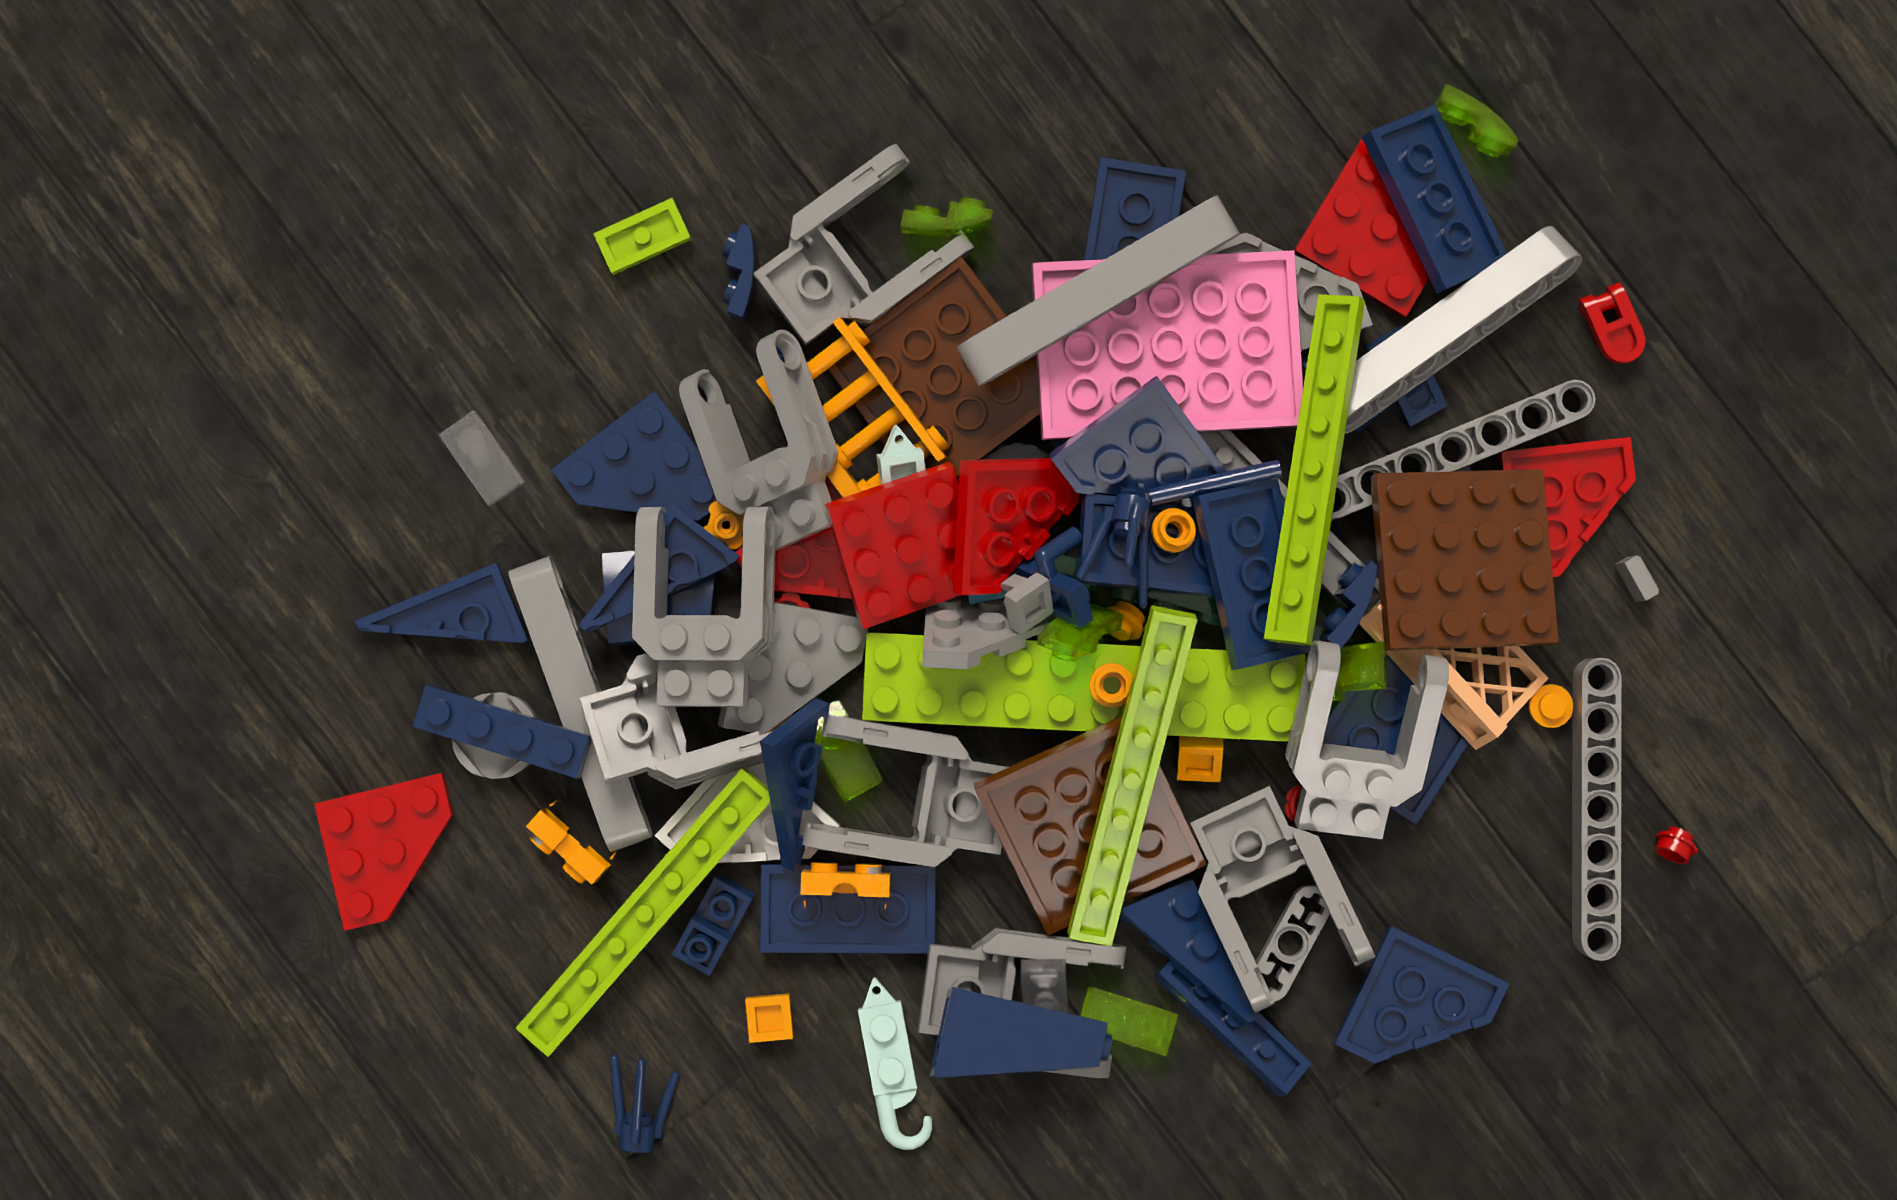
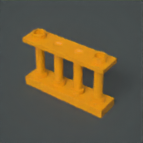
M841 317L833 321L842 336L807 362L812 379L817 378L852 350L856 352L868 368V371L822 405L828 423L879 384L895 404L842 446L836 444L839 453L832 472L827 473V477L842 497L880 485L879 472L868 481L863 478L857 483L848 471V468L853 465L851 460L892 430L894 425H898L905 419L921 439L914 447H919L923 451L924 459L932 454L940 464L946 463L949 459L943 450L949 447L948 443L934 425L926 430L864 346L870 340L855 321L847 325ZM763 375L756 382L773 403Z

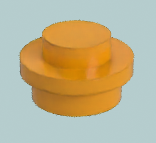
M1118 601L1114 606L1108 607L1103 613L1102 617L1106 624V629L1113 637L1127 641L1128 639L1137 640L1142 635L1145 617L1132 604Z
M1554 684L1543 685L1530 698L1529 712L1533 720L1539 725L1548 728L1559 727L1565 724L1571 717L1573 700L1568 691L1563 687Z

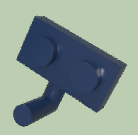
M1071 527L1038 549L1035 553V560H1022L1015 568L1017 575L1027 579L1036 572L1049 579L1054 611L1052 615L1081 629L1094 620L1089 605V592L1080 580L1058 572L1054 563L1055 559L1082 541V535L1079 530Z

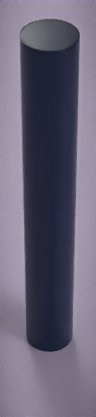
M1273 460L1148 489L1151 506H1156L1282 477L1279 461Z

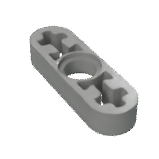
M1303 885L1293 892L1256 960L1260 972L1269 975L1275 966L1273 961L1267 960L1271 952L1279 960L1292 964L1289 971L1280 966L1275 978L1280 982V986L1277 990L1269 988L1274 1002L1282 999L1287 994L1330 915L1316 885ZM1314 893H1317L1319 895L1317 903L1322 908L1319 913L1311 911L1308 914L1305 923L1313 925V927L1307 933L1301 926L1288 922L1292 914L1300 920L1305 909L1300 904L1301 898L1303 896L1311 898ZM1289 930L1298 932L1302 938L1301 949L1294 955H1285L1278 948L1280 935Z

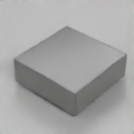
M1640 556L1626 557L1614 564L1635 602L1646 601L1659 594V589Z

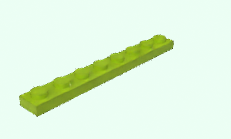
M1318 294L1264 639L1269 642L1312 646L1365 301L1360 296Z
M1151 605L1067 931L1069 939L1112 947L1197 623L1195 614Z
M745 766L742 767L519 1023L516 1029L549 1057L771 803L768 787Z

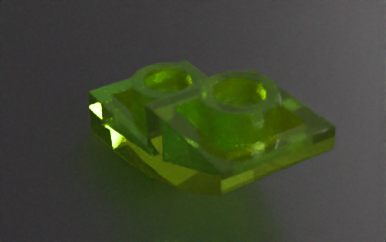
M1447 84L1439 92L1435 104L1438 110L1442 112V118L1462 126L1466 125L1467 122L1473 124L1467 140L1476 143L1478 151L1490 156L1500 157L1501 153L1508 155L1516 148L1519 139L1510 127L1486 105Z
M961 197L960 203L950 201L947 218L940 217L938 209L915 205L914 211L904 209L901 233L921 236L958 235L961 230L963 233H968L990 226L993 210L986 209L984 201L968 197Z
M1089 603L1094 620L1080 629L1057 617L1038 636L1037 645L1051 649L1052 656L1058 659L1077 661L1079 656L1095 653L1098 641L1102 639L1104 634L1121 631L1124 614Z
M1384 642L1353 645L1340 649V669L1332 701L1345 700L1346 691L1387 689Z
M838 700L829 704L828 715L849 718ZM824 717L819 718L815 743L823 745L821 754L823 770L843 801L847 802L882 783V777L865 744L821 736Z
M1094 987L1088 988L1080 1015L1108 1022L1106 1033L1112 1034V1041L1121 1042L1162 1056H1167L1178 1018L1176 1013Z

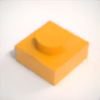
M1179 736L1177 780L1221 782L1223 738Z
M790 993L746 997L749 1043L793 1039Z

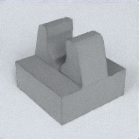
M1038 572L1028 579L1014 574L1000 584L1001 588L1007 592L1004 594L1005 600H1003V604L1007 610L1009 627L1018 634H1024L1054 613L1049 579Z

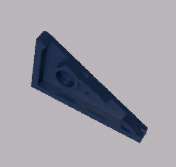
M675 505L664 516L665 548L669 549L667 596L728 568L740 560L741 557ZM635 554L579 623L578 626L587 633H591L633 613Z
M494 563L355 621L358 629L366 632L517 643L530 641L498 563Z
M816 698L760 741L781 865L794 872L801 867V859L805 852V846L802 845L804 835L799 834L803 809L806 811L812 810L818 777L817 766L821 759L823 745L815 743L818 720L821 717H827L829 714V703Z
M1193 879L1121 909L1119 919L1122 922L1127 923L1129 921L1150 939L1148 944L1158 953L1166 955L1171 964L1197 987H1205L1221 1001L1220 1007L1231 1017L1239 1019L1244 1025L1258 1019Z

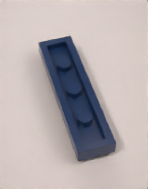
M425 685L413 727L573 778H581L592 741L591 736L433 685Z
M1169 959L1153 976L1277 1096L1283 1097L1287 1095L1312 1064L1259 1012H1256L1258 1019L1244 1025L1239 1019L1231 1017L1220 1007L1222 1002L1205 987H1197L1177 970Z

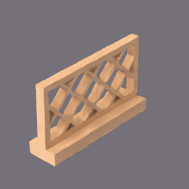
M1380 600L1363 615L1359 624L1385 651ZM1519 646L1497 647L1498 656L1483 655L1481 647L1470 648L1471 653L1454 651V648L1444 650L1385 651L1415 685L1423 655L1447 659L1449 680L1441 713L1475 750L1498 738L1508 727L1506 724L1549 679ZM1455 661L1472 662L1473 682H1466L1456 671ZM1483 664L1499 665L1500 685L1484 684ZM1510 667L1519 668L1531 682L1525 688L1511 687ZM1485 693L1501 694L1503 712L1499 716L1486 704Z

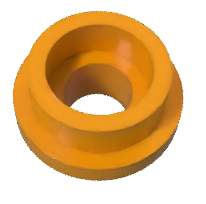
M1169 508L1160 512L1155 517L1151 533L1158 547L1166 552L1177 553L1185 550L1192 544L1196 535V527L1193 519L1187 512L1178 508ZM1167 524H1173L1178 528L1179 534L1176 539L1167 535Z
M1115 663L1104 664L1097 668L1091 676L1089 684L1091 695L1099 704L1105 707H1119L1127 701L1133 677L1122 665ZM1108 677H1115L1120 683L1119 690L1114 694H1108L1103 688V683Z

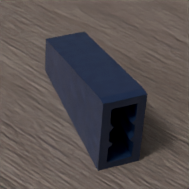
M952 987L947 991L929 1077L943 1079L1095 1068L1100 1066L1101 1059H1108L1112 1044V1034L1106 1033L1108 1022Z

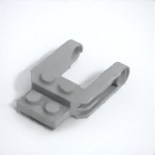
M893 144L793 215L789 248L753 273L754 278L805 346L834 325L833 321L839 317L847 325L855 321L860 327H868L958 257L962 256L964 259L975 249L961 230L952 241L937 252L929 251L875 292H872L868 286L867 279L834 235L824 229L908 166L910 161L897 144Z
M778 330L762 338L757 344L756 352L786 436L788 447L778 448L750 462L730 404L726 405L721 388L715 378L709 374V370L703 369L684 378L679 387L680 398L717 502L739 515L745 514L747 507H772L776 520L775 551L831 527L824 504L832 502L825 484L827 473L833 471L839 453L802 348L797 339L786 330ZM776 346L783 353L785 363L780 359ZM698 385L705 392L707 402H705L704 399L701 397L698 390Z
M641 507L637 513L635 526L632 638L653 660L658 661L657 706L748 707L749 662L754 657H758L773 642L776 520L773 508L747 507L743 522L741 616L736 619L728 615H667L669 549L665 548V520L663 513H666V509L664 507Z
M1316 640L1312 642L1307 656L1285 753L1293 774L1302 785L1294 820L1297 829L1376 839L1383 838L1390 806L1397 807L1423 788L1448 686L1449 665L1446 658L1429 655L1422 656L1423 660L1420 665L1416 685H1411L1395 754L1390 755L1381 750L1326 743L1322 745L1339 674L1341 654L1337 643Z
M647 653L636 656L621 686L579 698L605 784L647 772L652 778L674 789H679L738 771L744 766L747 768L764 763L760 741L771 732L759 735L757 731L687 753L686 739L676 707L657 706L658 661L653 660Z
M835 715L824 717L821 736L851 740L862 744L927 755L921 769L912 822L914 835L911 838L824 824L806 823L802 845L930 867L937 866L957 848L1001 854L1002 843L975 791L974 783L1008 768L1007 766L972 761L959 739L949 734Z
M1270 786L1190 823L1209 862L1198 893L1255 1013L1275 1004L1228 902L1232 898L1244 897L1295 873L1303 865L1308 867L1355 967L1375 958L1371 945L1319 837L1288 826Z
M999 928L993 929L971 946V948L929 943L918 1032L938 1035L947 991L952 987L1012 1000L1016 971L1014 967L1015 957L1088 966V963H1099L1124 969L1127 947L1112 943L1111 947L1069 939V937ZM1109 1054L1107 1060L1101 1059L1099 1067L1044 1072L1092 1078H1109L1112 1055Z

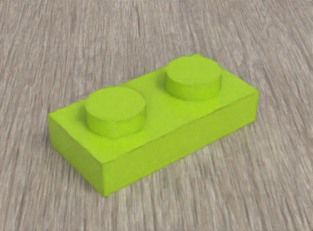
M673 198L593 233L613 275L692 240Z

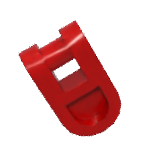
M1617 282L1606 287L1605 293L1596 297L1590 294L1578 299L1579 310L1584 320L1588 323L1599 350L1605 359L1612 363L1624 364L1633 361L1641 355L1646 342L1644 331L1621 283ZM1613 308L1619 319L1607 324L1602 313Z

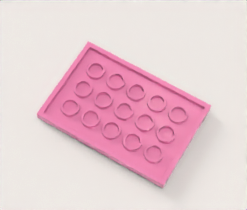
M1294 250L1206 255L1038 353L1037 370L1042 440L1072 438L1156 375L1198 432L1297 427L1303 393ZM1103 260L1033 263L1031 265L1033 301Z

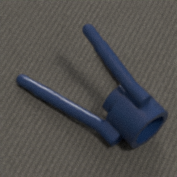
M1119 494L1115 498L1114 507H1104L1102 521L1076 573L1077 580L1081 581L1084 579L1111 525H1114L1113 532L1115 534L1127 537L1124 561L1127 567L1133 565L1137 538L1139 537L1138 591L1140 608H1146L1148 604V542L1151 518L1148 517L1151 504L1149 500L1137 495Z
M613 1054L610 1057L616 1117L614 1133L620 1135L618 1147L628 1152H651L654 1147V1139L662 1138L664 1121L679 1080V1073L673 1072L671 1074L655 1120L652 1121V1114L643 1111L646 1062L640 1059L637 1062L633 1111L626 1112L625 1118L619 1058Z

